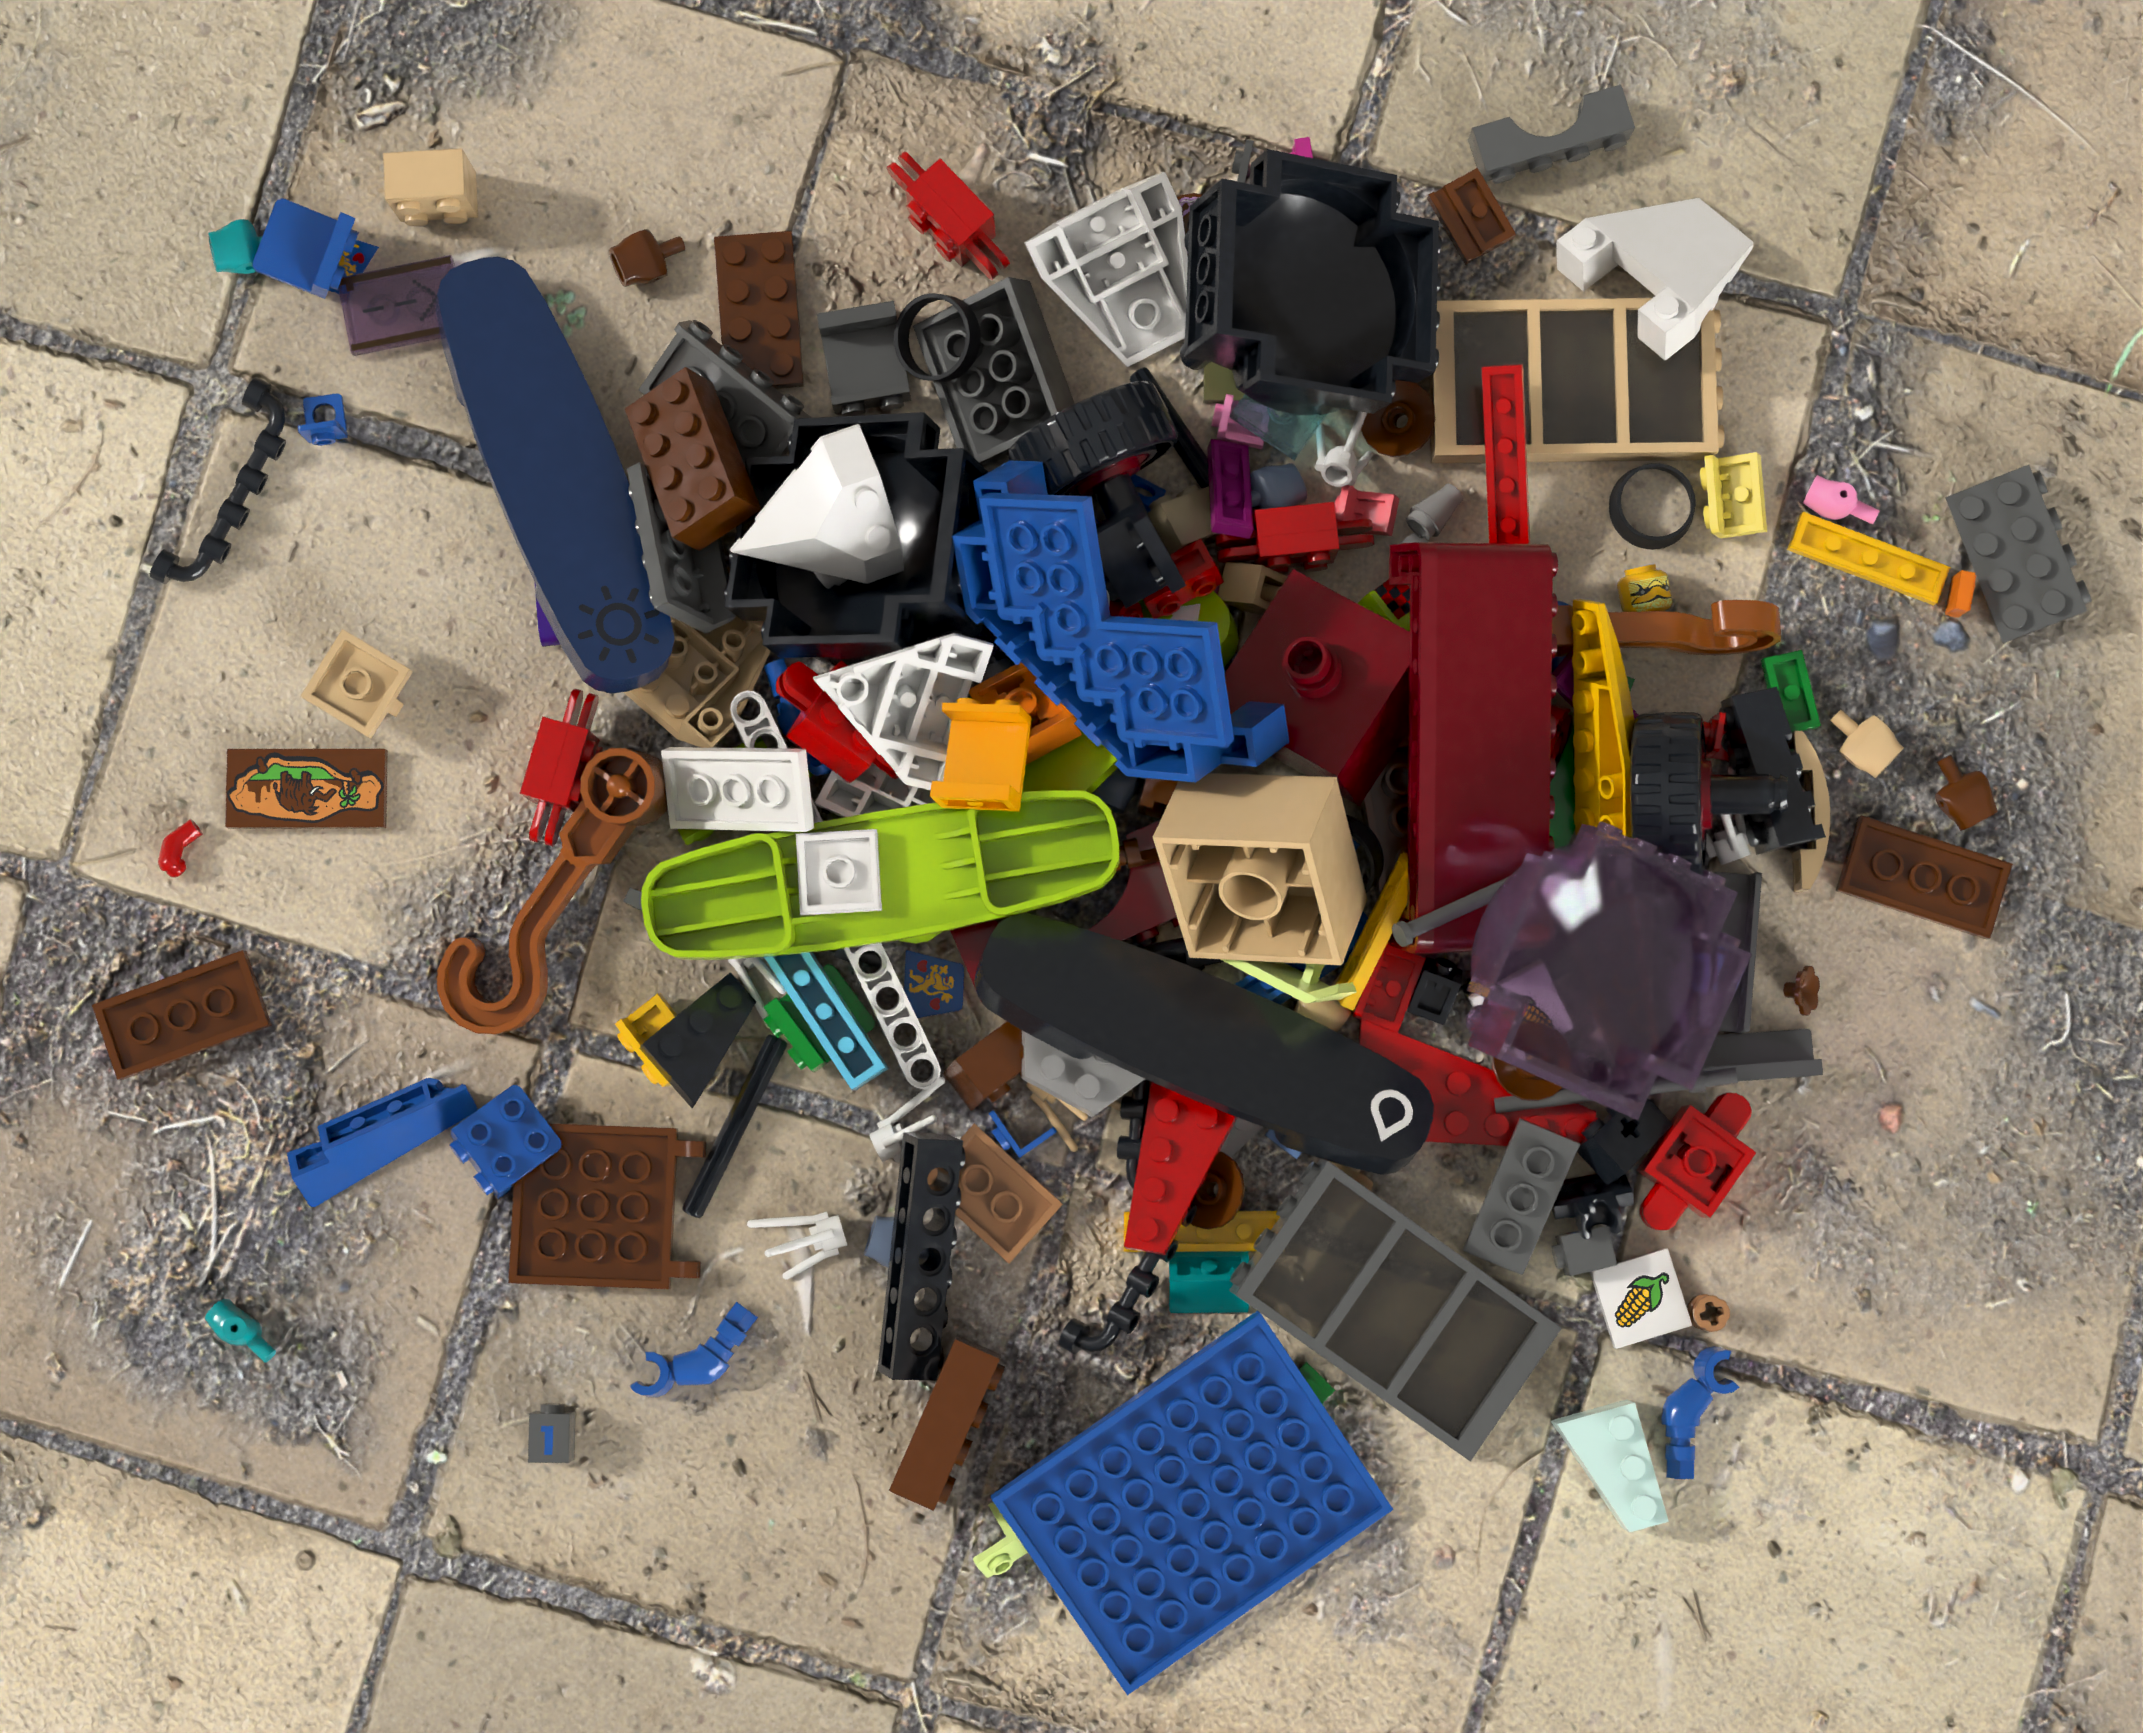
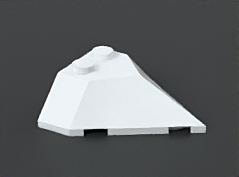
M859 424L821 436L812 446V452L797 470L794 469L755 517L756 522L742 539L739 537L730 548L732 553L866 584L904 571L902 546L883 483Z
M952 633L815 676L813 679L837 704L841 712L876 752L893 768L904 784L931 791L932 781H943L951 726V719L942 711V702L956 703L959 698H967L972 681L982 682L994 645L990 642Z

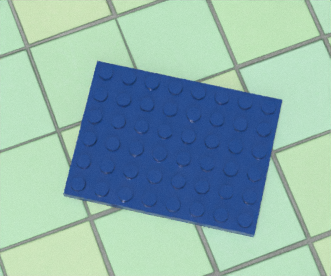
M1259 1311L1244 1319L990 1495L1000 1513L1127 1696L1394 1510Z

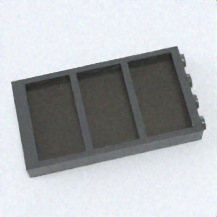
M1320 1159L1317 1164L1311 1162L1300 1177L1299 1181L1303 1185L1294 1197L1291 1195L1287 1196L1276 1213L1280 1217L1271 1230L1268 1228L1263 1230L1255 1241L1253 1248L1257 1251L1248 1264L1243 1261L1232 1274L1230 1282L1233 1285L1229 1291L1471 1462L1562 1328L1331 1162Z

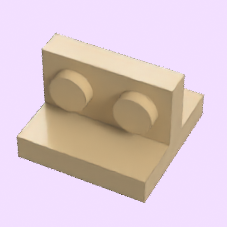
M342 629L300 697L372 739L386 714L389 713L397 717L404 704L396 698L413 671Z

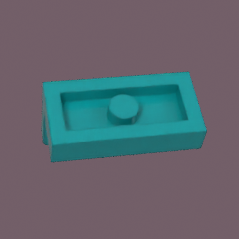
M1249 1251L1176 1252L1168 1262L1169 1312H1248L1249 1304L1229 1290L1233 1285L1230 1282V1278L1236 1268L1243 1261L1248 1264Z

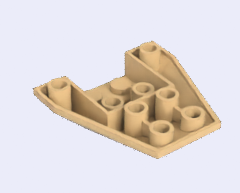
M670 616L675 640L667 668L655 681L646 686L623 693L676 739L701 748H714L736 726L731 716V702L740 692L753 691L771 653L768 648L762 645L761 628L764 621H742L736 616L733 621L708 633H703ZM749 699L743 700L737 706L739 717H741Z

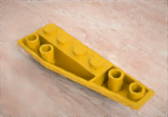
M1573 599L1572 665L1574 671V695L1572 702L1574 707L1573 745L1575 773L1573 782L1575 786V835L1628 849L1632 848L1630 755L1634 726V714L1628 679L1619 644L1605 603Z

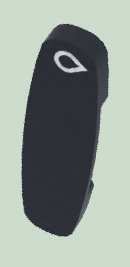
M1025 913L1011 915L999 922L992 932L976 968L974 984L979 999L988 1010L1020 1030L1073 1058L1088 1059L1096 1055L1183 1096L1240 1119L1274 1130L1277 1140L1287 1148L1343 1166L1384 1175L1396 1173L1408 1165L1427 1139L1433 1121L1434 1104L1430 1091L1419 1078L1374 1051L1287 1007L1176 960L1068 923Z

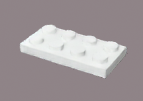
M669 747L661 750L670 829L807 832L814 829L806 749Z

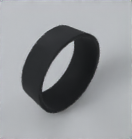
M1661 463L1645 464L1628 471L1616 482L1609 499L1610 519L1618 534L1630 544L1643 549L1665 548L1679 541L1690 528L1696 506L1695 493L1687 477L1676 468ZM1657 469L1665 471L1676 477L1685 487L1690 499V514L1683 526L1677 531L1665 536H1648L1634 529L1626 520L1621 507L1622 491L1627 481L1640 470Z

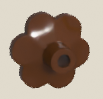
M1805 966L1802 971H1798L1796 981L1786 982L1783 988L1784 996L1786 998H1794L1795 1004L1799 1006L1802 1016H1809L1811 1010H1816L1818 1006L1820 981L1818 976L1815 975L1814 967Z

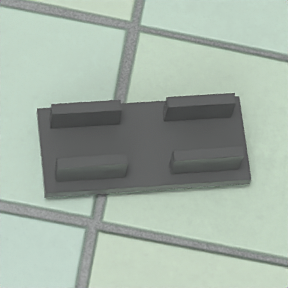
M1520 1118L1465 1242L1463 1251L1523 1275L1580 1143Z

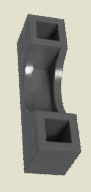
M1620 84L1584 95L1578 107L1576 122L1568 130L1558 135L1544 137L1530 134L1517 126L1510 117L1472 127L1468 142L1476 168L1479 169L1486 182L1493 180L1494 184H1499L1513 179L1517 172L1530 169L1531 173L1541 172L1552 167V162L1566 158L1568 162L1579 161L1589 156L1590 151L1603 147L1607 152L1619 149L1627 144V140L1630 139L1635 125L1622 85Z

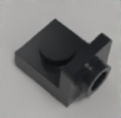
M1425 957L1422 972L1412 994L1407 1012L1445 1025L1461 987L1463 971L1457 968L1454 962L1446 958L1437 957L1432 959Z

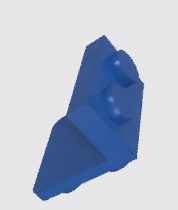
M278 199L275 202L254 257L253 269L258 273L326 299L330 287L338 290L345 268L339 266L343 251L351 254L359 232L352 229L355 218L340 212L338 220L289 200Z
M518 1085L510 1086L451 1129V1137L454 1141L449 1144L454 1154L463 1164L469 1160L478 1173L473 1178L487 1196L493 1192L498 1200L512 1190V1185L550 1158L561 1148L560 1138Z

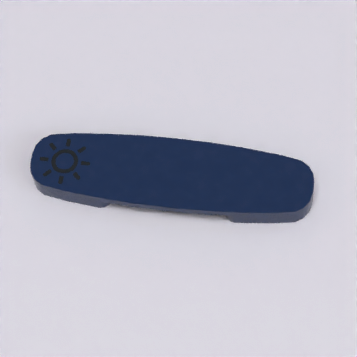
M498 256L480 258L450 269L443 277L437 293L436 315L442 346L457 399L465 407L475 441L513 537L536 584V599L562 649L583 682L595 690L610 694L627 692L646 686L658 679L667 668L675 638L670 616L654 609L650 601V584L647 571L642 562L643 549L640 535L635 527L637 518L634 503L628 491L629 482L594 396L551 310L526 269L513 260Z

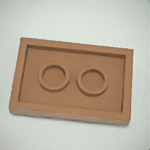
M974 1123L960 1139L963 1140L966 1158L964 1167L960 1170L958 1186L961 1190V1203L955 1215L1010 1264L1063 1204ZM937 1168L929 1173L928 1185L936 1180Z

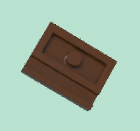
M1478 168L1448 183L1442 189L1428 194L1427 200L1465 265L1473 259L1481 257L1514 239L1516 235Z

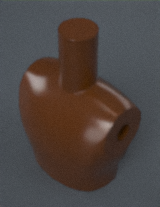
M644 229L624 238L618 245L611 247L609 255L614 270L624 287L635 284H649L668 275L665 258L685 251V244L680 236L658 244L651 231Z
M1952 755L1937 761L1948 783L1935 794V799L1939 808L1957 824L1960 831L1970 828L1998 812L1990 783L1981 771H1973L1962 775Z

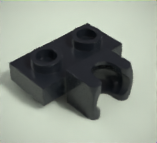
M1598 1174L1565 1179L1551 1210L1555 1220L1576 1217V1224L1581 1237L1590 1239L1592 1237L1591 1228L1598 1224L1608 1226L1614 1234L1620 1233L1622 1229L1620 1207L1634 1205V1196L1626 1174L1608 1185Z

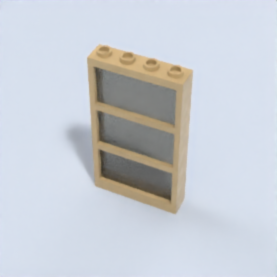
M1652 298L1437 301V311L1440 314V324L1436 331V348L1439 351V362L1435 372L1429 376V395L1435 407L1434 430L1430 437L1431 463H1486L1482 367L1523 364L1527 462L1705 460V456H1715L1719 452V448H1723L1724 427L1723 425H1718L1717 410H1721L1723 406L1722 386H1717L1716 372H1720L1722 366L1721 348H1715V333H1719L1721 326L1720 310H1714V308L1712 311L1709 310L1701 322V328L1696 336L1671 357L1664 360L1638 338V309Z

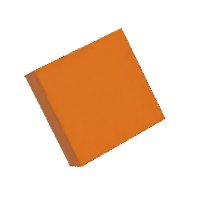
M1961 570L1951 577L1945 611L1946 616L1959 618L1971 610L1976 581L1974 572Z

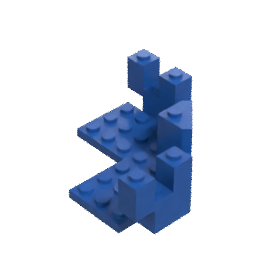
M1008 461L973 481L980 520L952 536L966 614L977 625L982 622L997 637L995 640L996 645L1016 665L1023 663L1037 678L1034 683L1057 706L1062 703L1077 718L1074 724L1097 747L1102 744L1118 760L1115 765L1126 776L1196 783L1220 764L1257 767L1289 743L1284 704L1249 701L1230 714L1217 622L1110 616L1091 496L1048 495L1043 462Z

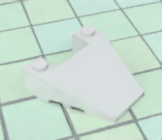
M1700 198L1585 218L1556 241L1557 270L1584 292L1617 265L1621 266L1655 295V297L1638 309V338L1662 359L1667 360L1696 336L1701 328V322L1709 310L1712 311L1717 304L1720 293L1725 285L1732 281L1752 250L1754 242Z

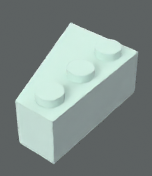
M1623 1400L1550 1420L1623 1529L1633 1532L1669 1522L1635 1402Z

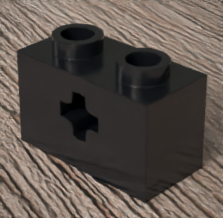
M1647 1095L1614 1099L1605 1108L1609 1115L1603 1121L1599 1117L1596 1118L1581 1132L1585 1139L1580 1143L1577 1152L1607 1185L1626 1174L1673 1125Z

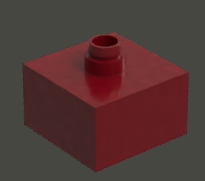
M1293 569L1225 672L1230 714L1249 701L1284 704L1289 743L1274 753L1272 757L1305 776L1337 777L1341 796L1360 806L1409 730L1410 632Z

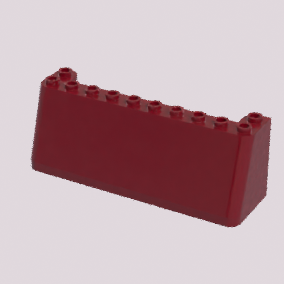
M1414 542L1390 545L1389 585H1410L1407 906L1398 922L1404 921L1408 923L1536 865L1544 861L1546 855L1555 851L1554 839L1549 835L1550 819H1553L1555 814L1554 797L1550 795V779H1553L1555 776L1556 764L1553 755H1550L1551 739L1555 737L1556 733L1555 716L1551 715V698H1554L1556 695L1557 682L1555 675L1551 674L1552 658L1556 656L1557 638L1555 634H1552V617H1555L1557 614L1558 601L1556 594L1552 592L1553 577L1556 576L1558 571V557L1555 552L1551 551L1548 544ZM1552 876L1546 877L1413 938L1412 944L1405 947L1400 946L1396 942L1392 933L1388 945L1412 954L1544 948L1547 940L1552 939L1554 931L1553 919L1551 916H1548L1549 900L1554 895Z

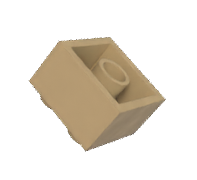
M462 148L383 153L385 200L400 222H405L409 226H424L429 223L428 220L444 219V222L449 224H461L467 222V218H478L476 171Z

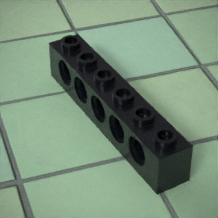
M903 1132L877 1370L892 1380L937 1381L938 1368H941L944 1360L941 1340L942 1331L948 1322V1310L945 1306L947 1289L952 1284V1269L950 1267L951 1249L955 1247L957 1241L954 1221L955 1212L961 1203V1190L958 1186L960 1170L964 1167L966 1158L963 1140L948 1134ZM937 1168L936 1180L928 1185L929 1173ZM933 1208L931 1221L924 1225L923 1217L925 1213ZM928 1248L929 1256L927 1260L919 1265L921 1252ZM924 1288L925 1294L923 1299L915 1304L916 1293ZM920 1328L919 1338L916 1342L910 1344L912 1333Z

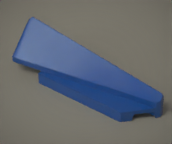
M426 1078L317 1126L321 1142L287 1153L292 1179L309 1206L316 1207L477 1111V1105L466 1085L461 1084L459 1087L449 1088L444 1087L438 1079Z

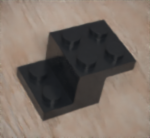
M1140 501L1133 503L1099 524L1095 519L1106 590L1113 602L1121 599L1127 609L1167 585L1172 594L1187 586Z

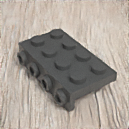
M697 320L679 322L674 328L676 335L639 388V391L645 395L675 373L687 367L713 383L745 467L747 458L785 456L789 450L788 440L789 436L793 433L794 419L811 418V416L803 411L804 405L794 396L788 393L783 395L773 387L774 381L766 373L758 369L752 370L743 363V356L736 349L726 344L722 346L711 337L713 332L703 323Z
M638 462L627 468L630 482L628 491L634 503L637 518L635 527L641 538L643 549L642 562L648 574L650 584L649 598L654 609L703 633H708L733 621L736 615L725 608L724 590L729 583V573L721 537L700 551L672 538L646 466Z
M2029 464L1945 497L2003 644L2071 617L2087 613L2088 610L2085 604L2092 602L2084 580L2076 582L2071 567L2076 566L2077 562L2069 543L2062 546L2056 531L2063 528L2055 507L2047 509L2042 498L2043 494L2048 493L2040 470L2032 473Z

